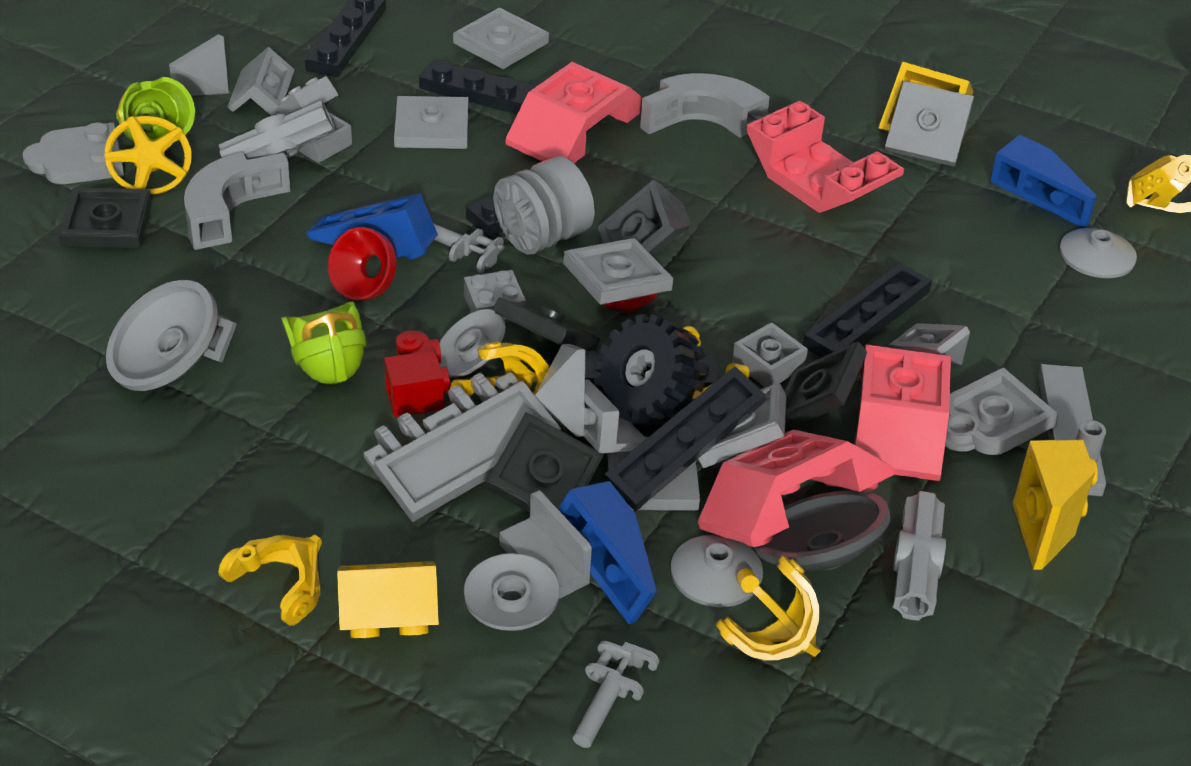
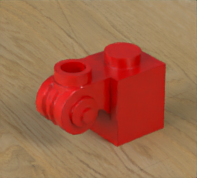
M419 331L402 332L396 338L397 356L384 358L385 389L393 417H400L407 412L412 415L444 409V392L450 390V378L447 367H440L439 365L441 364V350L438 339L429 340L427 335Z

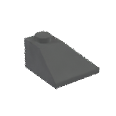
M653 179L598 226V230L603 244L635 238L654 256L674 240L680 238L692 225L683 202Z

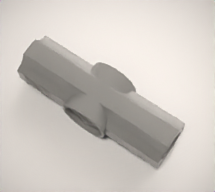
M318 101L291 114L272 115L256 123L254 130L219 144V152L221 157L243 152L247 160L284 153L288 159L300 151L299 147L334 133V123L325 104L322 101Z
M919 491L917 495L906 497L901 522L902 530L898 534L893 563V571L897 572L893 608L898 610L903 618L916 621L934 613L937 602V584L941 576L946 549V538H942L945 504L937 499L936 494Z

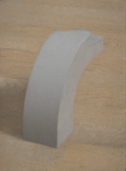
M705 73L676 75L660 80V91L642 98L640 128L646 133L651 134L680 121L700 119L720 124L741 138L748 135L747 124L768 115L770 97L746 82L727 76Z
M239 152L215 160L195 174L187 185L184 195L188 235L194 250L232 242L229 212L237 205L252 199L290 192L288 160L284 153L247 160L244 153Z

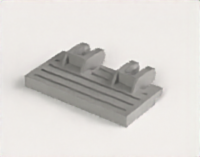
M512 372L496 380L495 385L501 393L496 391L483 374L478 373L470 379L472 388L482 401L477 406L460 386L456 385L447 392L452 404L423 420V426L428 431L427 434L424 433L408 412L401 415L397 419L399 428L410 442L403 447L384 425L374 431L378 445L364 452V458L412 522L486 481L525 412L561 431V427L523 381L519 382Z

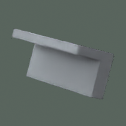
M267 47L241 70L227 108L234 112L251 98L271 116L276 113L274 110L281 105L279 101L287 94L295 69L270 47Z
M585 380L584 437L598 453L633 451L646 438L630 422L619 418V410L590 380Z
M540 490L532 493L530 499V518L499 532V545L507 554L516 553L532 556L548 565L558 579L560 599L590 583L592 548L590 543Z

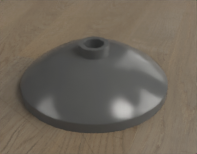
M845 490L810 496L784 506L789 528L773 535L772 541L755 547V550L760 558L775 566L780 564L778 559L784 555L789 560H795L805 571L832 570L855 559L879 540L890 522L889 508L882 497L865 491Z

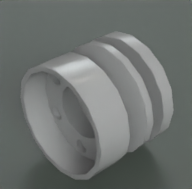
M563 156L552 157L533 165L530 170H522L514 175L506 176L500 179L494 188V207L500 227L514 247L526 255L536 254L545 247L554 246L559 240H567L587 231L593 224L595 210L589 185L580 169L571 160Z

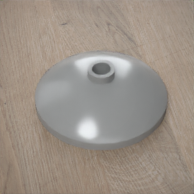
M177 280L160 285L139 298L124 313L110 336L106 350V364L110 375L121 386L134 391L160 388L185 375L202 358L213 339L218 310L212 294L197 282Z

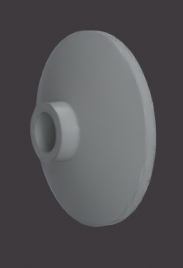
M1098 228L1073 230L1062 238L1059 247L1061 257L1071 268L1096 278L1108 279L1124 276L1133 270L1137 260L1135 249L1126 239L1113 232Z
M492 309L478 310L460 319L446 332L439 343L441 350V364L439 365L440 367H447L449 378L466 376L489 361L480 359L477 348L485 346L486 343L502 342L506 327L503 317L495 314V311Z
M702 535L686 541L675 551L671 561V577L677 589L692 601L710 607L739 605L755 595L753 592L746 593L740 587L736 579L740 570L745 568L752 570L758 578L760 586L763 579V566L754 550L745 543L730 538H723L720 535Z
M516 553L496 555L482 561L472 569L464 585V600L470 613L478 621L489 627L507 631L523 630L543 622L555 610L560 595L558 579L548 565L532 556Z

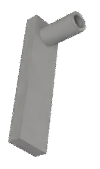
M1041 364L1038 373L1041 398L1058 413L1057 426L1047 430L1049 440H1084L1090 458L1095 459L1098 468L1097 482L1090 487L1088 495L1103 496L1106 480L1100 451L1106 435V428L1100 422L1093 420L1083 368Z

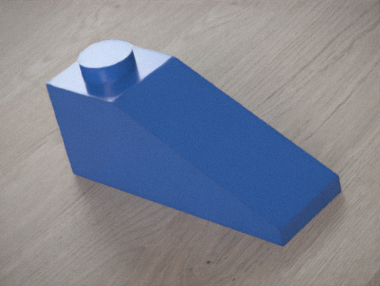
M1019 135L997 152L990 180L991 183L1082 228L1089 226L1097 195L1052 149Z
M421 193L322 216L306 232L310 240L334 245L335 241L346 231L356 227H366L386 236L395 250L396 258L405 256L406 259H415L424 255L428 251L427 247L438 236Z
M610 481L570 489L558 510L590 543L592 548L590 574L629 625L636 623L657 593L636 514Z

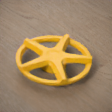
M129 117L112 131L105 145L104 155L107 169L113 179L125 189H146L151 172L161 169L174 175L176 178L165 186L148 190L151 191V195L167 192L182 182L191 165V148L182 129L159 117ZM140 124L158 125L168 129L170 132L152 141L148 138ZM129 128L135 146L132 149L112 151L118 136ZM178 139L184 150L183 168L164 155V152ZM113 162L134 163L137 168L134 186L118 175Z

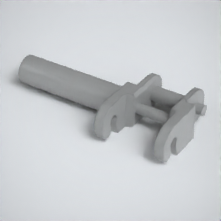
M434 224L438 234L434 240L451 247L449 252L450 261L455 262L457 258L461 259L463 256H468L472 251L482 255L478 260L476 268L477 272L481 274L484 273L485 269L489 270L497 262V255L504 249L503 238L497 237L495 240L484 237L482 229H476L471 235H461ZM479 244H482L487 247L485 249H482L478 246Z
M608 641L599 643L597 650L601 656L597 663H589L585 672L591 680L600 683L601 686L573 735V740L578 746L583 748L591 747L617 696L625 698L629 690L633 691L632 698L638 701L641 699L644 693L643 687L637 681L621 675L626 667L631 668L635 666L641 669L645 660L649 662L648 668L650 670H656L659 665V658L655 653L627 642L623 646ZM609 661L619 664L616 670L606 667Z

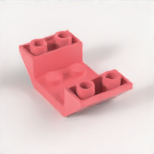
M571 62L528 92L506 136V145L540 161L563 156L575 163L585 156L586 131L607 115L628 123L641 113L643 97L629 86Z
M800 100L747 124V133L767 177L818 213L851 202L902 176L904 173L903 167L878 151L853 162L831 146L822 142L825 117Z
M865 345L864 349L867 351L859 374L861 396L854 445L893 466L894 475L940 481L949 420L951 356Z
M791 430L785 433L782 438L748 450L723 462L698 519V524L701 530L720 535L723 538H730L745 543L750 547L762 546L772 541L773 535L789 528L781 495L797 491L801 487L800 484L809 479L823 482L824 485L830 487L839 486L859 492H870L878 487L879 482L894 475L893 466L848 441Z

